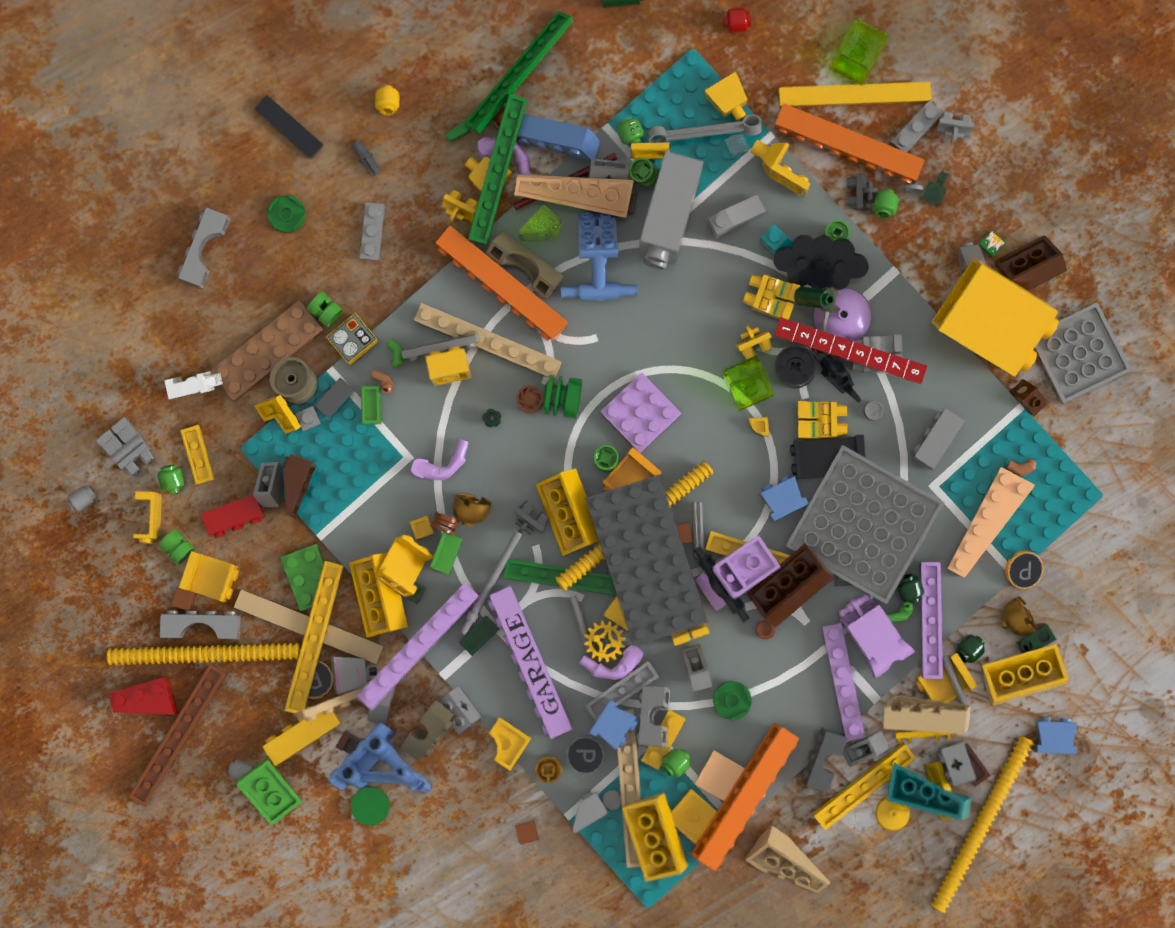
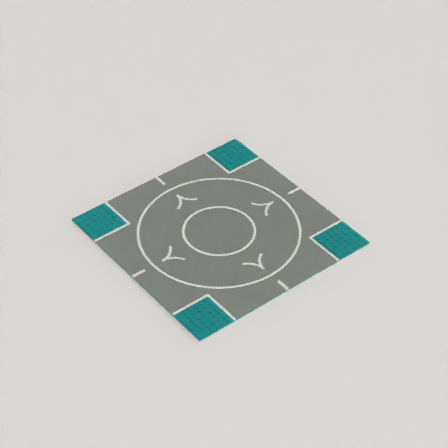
M695 49L689 50L594 134L601 141L595 159H603L615 153L618 158L616 161L626 162L630 168L631 163L635 160L631 159V145L623 144L616 131L619 126L618 123L628 117L638 119L644 130V136L640 138L642 141L640 143H649L648 131L655 126H661L668 131L739 122L736 121L732 113L723 117L704 96V91L721 81L722 78ZM746 104L742 106L746 116L755 115ZM762 122V130L755 136L746 135L744 132L667 142L669 143L670 153L703 161V166L676 264L667 263L666 270L645 265V257L639 254L640 239L656 185L645 188L636 181L633 182L631 194L637 195L634 215L627 213L626 218L616 216L618 257L607 258L605 277L606 282H618L620 285L637 284L638 296H620L619 299H605L602 301L578 300V298L561 299V286L569 287L578 286L580 283H592V264L590 263V258L579 259L577 214L600 212L542 200H536L517 211L513 206L492 225L487 245L472 242V244L483 253H486L492 241L504 231L564 276L557 289L545 299L531 289V280L521 268L510 264L499 265L568 321V326L554 342L551 339L549 341L545 340L540 335L541 331L536 327L534 329L529 327L525 323L526 319L523 316L517 317L510 311L512 307L507 303L505 305L501 304L495 298L497 296L495 293L485 291L481 287L482 283L479 280L473 281L466 275L468 271L463 267L459 269L450 262L371 331L379 340L377 344L351 365L342 357L317 379V390L311 399L299 405H288L295 416V413L314 406L321 425L304 432L300 427L296 431L285 434L274 418L241 446V451L258 470H260L261 463H280L284 488L282 497L284 500L283 471L285 468L282 466L285 458L293 454L317 465L297 514L350 574V562L371 555L387 553L394 539L401 535L412 537L415 543L426 547L429 553L435 555L443 531L433 528L435 534L416 540L410 522L428 515L431 523L435 519V511L457 519L452 511L453 498L457 493L473 494L479 500L483 497L491 501L490 512L483 522L468 527L462 525V521H460L459 526H456V534L454 536L462 538L463 541L450 575L430 568L432 560L426 561L413 584L417 587L415 593L407 597L401 595L408 627L400 629V631L409 641L464 583L478 595L481 594L514 532L519 531L521 528L515 524L516 521L519 519L525 523L523 518L514 513L516 507L519 508L527 500L534 506V509L529 514L530 517L535 519L540 511L547 515L535 484L561 472L576 468L587 498L606 492L603 489L605 485L602 482L612 471L603 472L595 466L594 453L596 449L603 445L614 447L619 455V464L633 446L600 411L641 372L682 413L640 453L662 472L660 478L664 490L668 491V488L673 487L674 483L677 484V480H682L684 475L687 476L688 472L691 473V469H696V465H701V461L707 462L713 470V475H708L709 478L704 479L703 483L700 482L699 486H694V490H689L690 493H686L685 497H681V500L676 501L675 505L672 504L670 509L676 525L690 524L693 538L692 502H702L704 553L707 556L710 554L716 564L727 556L705 550L711 531L745 542H749L759 535L768 549L792 555L795 552L786 547V544L808 505L773 522L769 516L772 512L759 494L763 492L762 488L770 484L774 487L780 484V479L788 475L790 478L794 476L796 478V475H792L791 464H795L794 456L790 455V445L793 444L794 440L798 439L797 402H837V404L846 405L847 416L837 417V424L847 423V434L837 436L836 438L864 435L865 456L867 459L945 502L904 574H914V576L920 577L921 562H941L942 642L1009 583L1006 578L1005 568L1013 554L1026 550L1038 556L1103 497V494L970 349L942 333L931 323L937 314L936 311L788 150L779 165H786L792 169V173L797 176L801 174L809 180L808 182L811 184L804 198L767 176L762 166V159L750 153L757 139L770 147L773 143H780V141ZM656 135L653 137V139H660L663 136ZM570 156L548 176L567 177L589 166L590 161ZM648 159L659 170L661 169L663 159ZM629 173L628 180H633ZM758 195L766 212L716 239L707 223L708 218L728 207ZM834 220L844 221L849 226L850 236L848 240L853 243L855 253L865 256L869 264L868 272L861 278H851L849 285L846 287L862 295L870 307L871 322L863 337L902 334V352L900 354L903 355V358L927 365L921 385L887 373L862 374V371L852 370L850 361L829 354L827 355L834 360H840L845 369L850 373L854 383L852 388L861 398L859 403L846 392L842 394L821 374L822 367L816 358V372L808 385L793 389L786 387L779 381L775 366L778 354L788 346L799 344L775 337L774 334L779 320L751 310V306L743 303L746 292L756 295L758 290L748 286L752 275L761 277L767 275L790 283L787 272L779 271L775 267L774 255L759 242L760 238L773 224L787 235L792 242L800 235H809L816 239L823 235L827 225ZM794 302L789 320L816 329L813 319L815 308L799 306ZM421 303L561 361L562 364L554 384H558L559 376L563 377V385L567 386L569 378L582 379L577 418H565L563 416V408H559L557 416H553L554 407L551 406L549 415L544 414L543 405L535 413L522 411L516 399L519 390L524 386L532 385L540 389L544 395L545 384L549 378L477 347L464 349L472 378L434 386L428 371L427 354L420 355V359L409 361V358H405L403 365L395 368L391 364L393 352L386 344L393 339L403 349L453 338L414 321ZM841 312L840 316L846 318L847 313ZM747 325L751 329L758 327L760 332L754 334V336L765 331L770 332L771 338L769 339L772 348L762 352L759 345L756 344L752 346L755 353L754 357L745 359L741 351H738L735 346L749 339L748 337L742 340L740 334L746 332L745 326ZM793 364L791 371L793 372L796 370L797 372H799L800 365L798 364L797 366H795ZM376 369L391 376L394 390L389 394H384L381 390V424L362 425L361 386H381L380 381L371 378L373 370ZM341 377L355 391L329 419L315 405ZM871 401L881 403L884 408V414L878 420H870L865 415V407ZM946 408L965 420L936 467L931 471L912 459L914 456L912 451L918 442L921 444L925 439L922 435L928 426L932 428L935 421H933V418L937 412H942ZM488 409H495V411L500 412L501 422L497 427L493 426L490 428L485 425L482 416ZM768 417L769 437L755 433L750 427L748 419ZM458 439L469 442L464 458L466 459L465 463L450 478L435 481L420 479L412 474L411 467L415 459H425L431 464L445 467L449 464L451 455L454 454ZM799 439L798 441H801V440H815V439ZM1028 459H1033L1036 462L1035 471L1024 476L1016 475L1034 484V488L965 578L948 570L947 567L999 468L1002 467L1008 470L1007 465L1010 460L1023 464ZM823 478L796 480L801 497H806L808 503L812 500ZM548 519L544 526L545 530L542 533L531 524L528 525L534 531L531 535L526 531L522 533L509 559L570 568L569 566L575 565L574 562H578L580 557L583 558L584 554H588L589 550L592 551L594 546L597 547L598 543L562 556ZM438 524V526L443 527V528H446V529L449 530V528L444 527V526ZM693 542L682 544L693 579H696L704 573L698 564L700 559L694 558ZM601 560V564H596V568H591L590 571L609 574L605 560ZM505 565L489 595L509 586L512 587L572 726V730L554 738H550L549 735L545 736L541 726L544 725L542 717L538 718L535 713L534 707L537 705L534 699H529L526 689H529L526 681L522 682L518 673L521 671L519 663L515 665L511 654L514 653L511 646L507 647L503 638L506 635L504 628L497 631L473 656L459 643L465 636L460 630L467 619L466 615L469 610H472L476 601L424 655V658L452 689L459 686L481 715L479 720L489 731L498 718L501 717L532 738L518 758L517 763L574 826L578 805L582 800L581 796L591 791L592 794L597 792L602 803L604 794L609 790H615L621 795L618 751L599 734L595 737L589 733L596 721L585 707L587 703L621 679L611 680L593 677L590 671L579 664L585 654L591 658L593 653H586L569 597L577 596L587 629H594V623L600 626V621L602 620L605 625H607L608 621H611L604 616V612L616 596L575 589L565 591L561 587L504 579ZM838 577L839 582H847L844 579ZM833 578L777 626L772 638L761 639L756 633V626L765 619L747 594L753 587L739 596L745 604L744 611L750 617L743 623L738 614H733L727 605L715 611L695 582L708 621L706 625L710 633L693 639L690 630L687 629L691 640L674 646L671 635L638 645L636 647L643 651V657L639 664L631 671L633 672L649 661L659 677L647 686L670 689L669 709L686 718L668 752L674 748L684 749L690 756V768L680 777H669L661 766L657 770L641 761L648 748L639 745L637 741V731L640 730L638 712L641 711L639 695L642 689L617 706L621 710L634 709V715L637 716L635 720L638 723L635 726L641 799L665 793L671 812L687 792L692 789L718 811L724 801L694 784L713 750L745 768L775 722L797 736L799 740L796 748L787 757L785 765L777 773L775 781L766 790L764 798L756 806V812L808 765L809 753L814 749L816 744L815 736L818 731L820 732L821 727L841 734L844 732L822 627L841 623L839 619L842 617L839 615V611L846 607L850 599L860 598L866 593L854 585L835 586ZM897 588L888 604L870 595V599L872 598L877 605H880L886 615L887 613L897 612L901 605L906 602L901 600ZM489 595L478 613L477 621L473 622L468 633L486 615L499 628L495 619L498 617L496 610H491L488 600L491 599ZM921 597L919 602L912 604L913 612L906 621L891 622L901 638L915 652L903 661H894L889 670L876 679L871 673L867 659L842 624L861 716L922 662ZM611 621V626H615L616 623ZM618 625L616 630H623L620 636L626 638V640L621 641L625 648L619 649L623 653L626 648L633 644L629 632ZM604 629L597 630L594 635H601ZM611 631L612 638L617 640L616 635ZM606 636L600 639V642L603 643V648L606 644H609ZM592 643L593 648L598 652L596 643ZM700 644L712 686L693 691L681 649ZM608 648L605 654L612 653L615 648ZM615 654L616 659L613 660L609 657L608 663L605 662L604 658H602L601 662H598L597 656L593 660L612 669L617 666L624 655ZM725 682H739L746 686L751 693V707L748 713L740 719H725L714 708V693ZM660 709L655 713L654 723L656 726L661 725L669 709ZM578 738H593L603 748V762L599 769L593 773H578L568 763V748ZM553 756L561 763V776L554 783H543L535 775V765L542 757ZM622 803L615 810L607 809L608 813L579 830L580 834L646 908L652 907L700 863L691 855L696 844L676 828L688 865L681 874L646 882L641 867L627 868Z

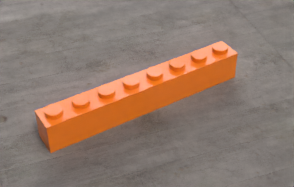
M784 103L774 125V129H777L779 134L785 136L787 134L792 135L799 142L804 143L807 141L812 143V146L816 149H827L834 156L840 157L842 155L847 157V160L851 163L857 164L859 162L864 164V167L869 170L883 172L882 174L886 177L893 178L894 176L899 178L900 182L904 184H915L925 161L922 158Z
M449 226L436 241L437 251L441 255L451 257L453 259L451 262L457 268L463 267L468 271L466 275L473 281L479 280L482 283L481 287L485 291L495 293L497 295L495 298L501 304L505 305L507 303L512 307L510 311L517 317L523 316L526 319L525 323L532 329L536 327L540 330V335L545 340L549 341L551 339L554 342L568 326L567 320L452 226Z
M775 722L773 723L691 852L694 858L715 871L723 863L725 855L733 847L737 836L744 830L747 820L754 814L755 808L760 800L764 798L766 790L775 781L777 773L785 765L791 751L796 748L799 740L797 736Z

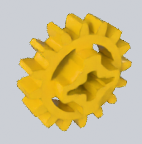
M602 620L600 621V626L594 623V629H587L590 634L584 635L588 642L583 643V645L589 647L586 653L592 652L591 658L593 659L597 656L598 662H601L602 658H604L605 662L608 663L609 657L615 660V654H622L619 649L625 648L621 641L626 640V638L620 636L623 630L617 631L618 625L616 624L612 627L611 621H608L607 625H605ZM604 629L601 635H594L597 630ZM611 631L616 635L617 640L612 638ZM606 636L609 644H606L603 648V643L600 642V639ZM592 643H596L598 652L593 648ZM608 648H615L612 653L605 654Z

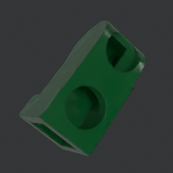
M1045 624L1037 629L1036 632L1027 635L1016 643L1022 653L1040 649L1057 639L1048 624Z

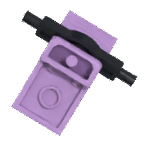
M758 535L717 564L710 554L707 556L701 546L693 550L700 559L698 564L704 571L694 581L713 609L718 611L727 605L733 614H738L743 623L747 621L750 617L744 611L745 604L739 596L780 568V565Z

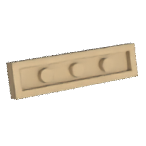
M365 687L355 689L296 712L298 720L305 718L307 722L317 718V713L323 712V715L333 712V707L339 705L340 708L351 704L350 700L357 699V695Z

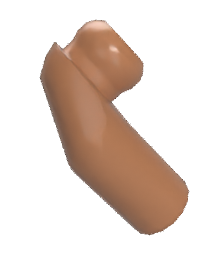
M374 369L371 378L380 381L381 390L384 394L391 393L394 390L391 376Z
M1028 459L1027 462L1018 464L1010 460L1007 469L1020 476H1024L1035 471L1036 462L1033 459Z

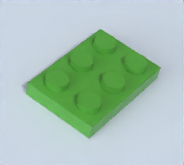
M317 544L280 557L301 612L313 606L324 565Z
M267 758L235 781L236 785L271 826L302 803L301 798Z

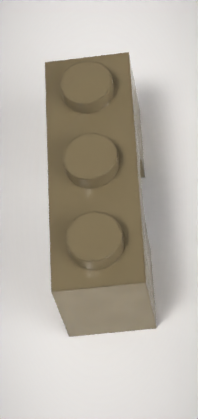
M436 700L419 721L426 727L428 732L423 731L417 726L400 747L417 761L423 756L427 758L433 750L431 745L433 743L437 745L443 737L440 733L442 731L446 732L453 724L450 720L454 714Z

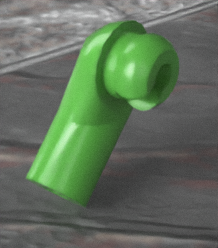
M391 339L386 346L393 352L392 366L398 368L405 361L401 353L404 349Z
M904 602L897 612L887 613V617L891 622L906 621L913 612V605L910 602Z

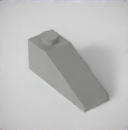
M755 195L709 217L707 223L717 239L765 213L766 210L758 195Z

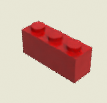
M250 495L201 514L208 536H214L216 539L225 536V532L232 529L235 532L243 529L244 524L251 523L253 525L261 522V518L265 517V513L255 497Z

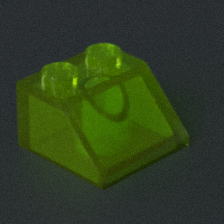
M543 204L518 231V237L521 241H545L551 237L555 238L561 232V219Z
M757 355L722 370L724 380L738 411L774 396L765 368Z

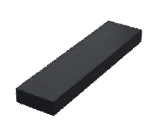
M268 95L254 108L310 159L324 146Z

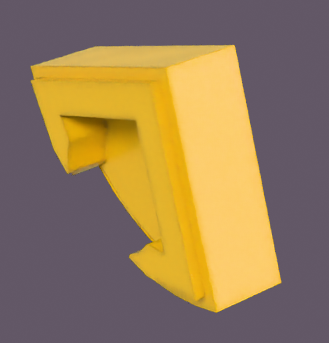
M768 417L748 419L750 427L755 433L769 437Z

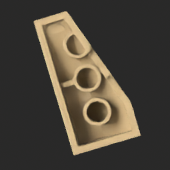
M771 826L760 835L745 858V861L765 873L771 871L778 874L780 879L784 880L786 877L795 881L796 885L819 893L830 884V881L795 843L774 826Z

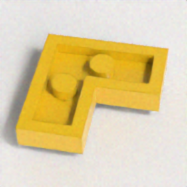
M281 395L260 401L254 405L264 422L275 418L285 434L296 431L301 427L296 416L291 412L287 402Z

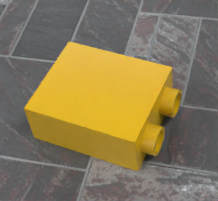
M973 257L931 323L942 333L1015 377L1019 370L1026 372L1030 369L1037 357V352L1033 349L1041 338L1049 339L1058 327L1059 320L1055 318L1058 311L1050 304Z

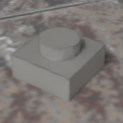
M314 406L295 413L303 432L321 425Z

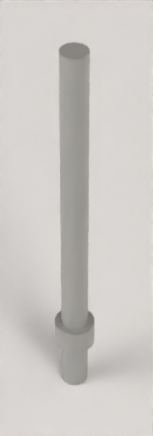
M514 532L472 610L468 611L467 619L460 630L462 634L466 635L473 622L477 621L480 609L521 538L522 533Z

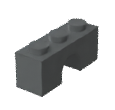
M821 727L820 732H817L815 736L816 744L809 753L808 766L804 768L801 776L802 782L806 786L828 793L834 774L830 770L824 769L823 761L831 754L842 756L848 739L845 735Z

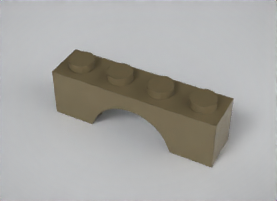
M504 231L492 241L485 253L499 265L510 264L525 271L531 280V289L545 299L557 289L564 277Z

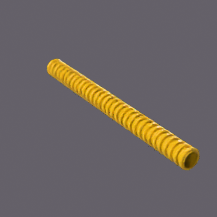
M701 461V465H696V469H691V473L688 472L687 476L684 475L682 477V480H677V484L674 483L673 487L668 488V491L665 490L670 508L672 504H676V501H680L681 497L684 498L686 493L689 494V490H694V486H699L700 482L703 483L704 479H708V475H713V470L707 462ZM598 543L597 547L594 546L592 551L589 550L588 554H584L583 558L580 557L578 562L575 561V565H570V569H565L564 573L561 572L559 577H555V581L562 590L567 591L568 586L572 587V583H577V579H582V575H587V571L590 572L591 568H596V564L599 565L601 560H605L600 543Z
M272 643L271 645L265 644V646L263 644H259V646L257 644H253V646L241 644V646L235 645V647L233 645H229V647L227 645H223V647L217 645V647L205 645V647L199 646V648L197 646H193V648L187 646V648L181 646V648L170 646L169 648L163 647L162 649L160 647L156 649L154 647L150 649L148 647L144 649L139 647V649L133 648L132 650L130 648L126 650L124 648L120 650L118 648L114 650L109 648L107 651V663L109 665H113V663L115 665L119 663L121 665L125 663L127 665L131 663L136 665L137 663L143 664V662L145 664H149V662L151 664H155V662L157 664L161 662L163 664L167 662L172 664L173 662L179 663V661L181 663H185V661L187 663H191V661L193 663H197V661L199 663L203 661L207 663L209 661L215 662V660L217 662H221V660L223 662H227V660L239 662V660L245 661V659L247 661H251V659L257 661V659L263 661V659L275 661V659L281 660V658L287 660V658L298 660L300 645L299 643H295V645L293 643H289V645L287 643H283V645Z
M1024 736L1018 737L1019 741H1016V747L1012 748L1014 751L1010 752L1011 756L1007 758L1008 762L1004 763L1005 768L1001 769L1002 773H999V779L995 780L997 782L996 785L993 784L994 788L990 790L991 794L987 796L988 800L984 801L986 804L982 805L979 817L976 816L977 821L973 822L974 826L970 828L971 832L967 833L968 838L964 839L965 843H962V849L959 848L958 850L960 853L956 854L957 858L953 860L954 864L950 865L951 870L947 871L948 875H945V881L941 882L943 884L942 887L939 886L940 890L936 892L937 896L933 898L934 902L930 903L931 907L942 913H946V907L949 908L948 903L952 902L951 898L955 896L954 892L958 891L957 886L961 885L960 881H963V875L967 874L965 871L966 869L969 870L968 865L972 864L971 860L975 858L974 854L978 853L977 848L981 847L980 843H983V837L987 836L985 833L989 832L988 828L992 826L991 822L995 821L994 816L998 815L997 811H1000V805L1004 804L1002 801L1003 799L1006 800L1005 796L1009 794L1008 790L1012 788L1011 784L1015 783L1014 779L1018 777L1017 773H1020V767L1023 768L1022 763L1026 762L1025 758L1029 756L1028 752L1032 751L1031 746L1035 745L1033 741Z

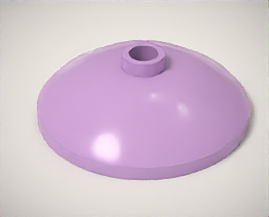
M847 288L838 290L835 305L840 308V311L829 313L825 332L851 341L860 340L870 326V307L864 297L856 291ZM815 308L813 315L816 329L821 330L825 311ZM841 312H846V313H847V317H846V318H842V317L840 316V313H841Z

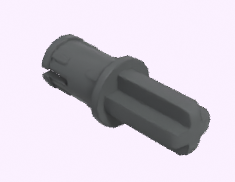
M362 140L354 142L351 147L360 158L359 162L364 164L371 176L377 175L380 172V168L372 158L373 154L368 152Z

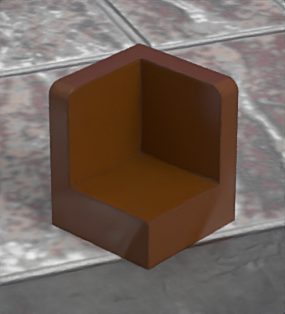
M344 730L335 748L352 754L363 739L348 730Z

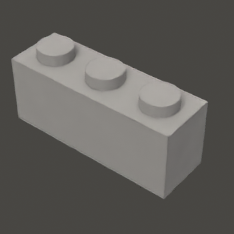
M946 408L942 412H937L933 418V421H935L932 428L928 426L922 435L925 439L921 444L918 442L912 451L914 453L912 459L931 471L936 467L965 420Z

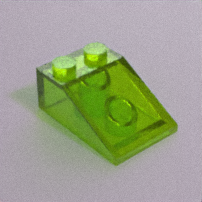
M856 18L829 69L863 86L890 35Z

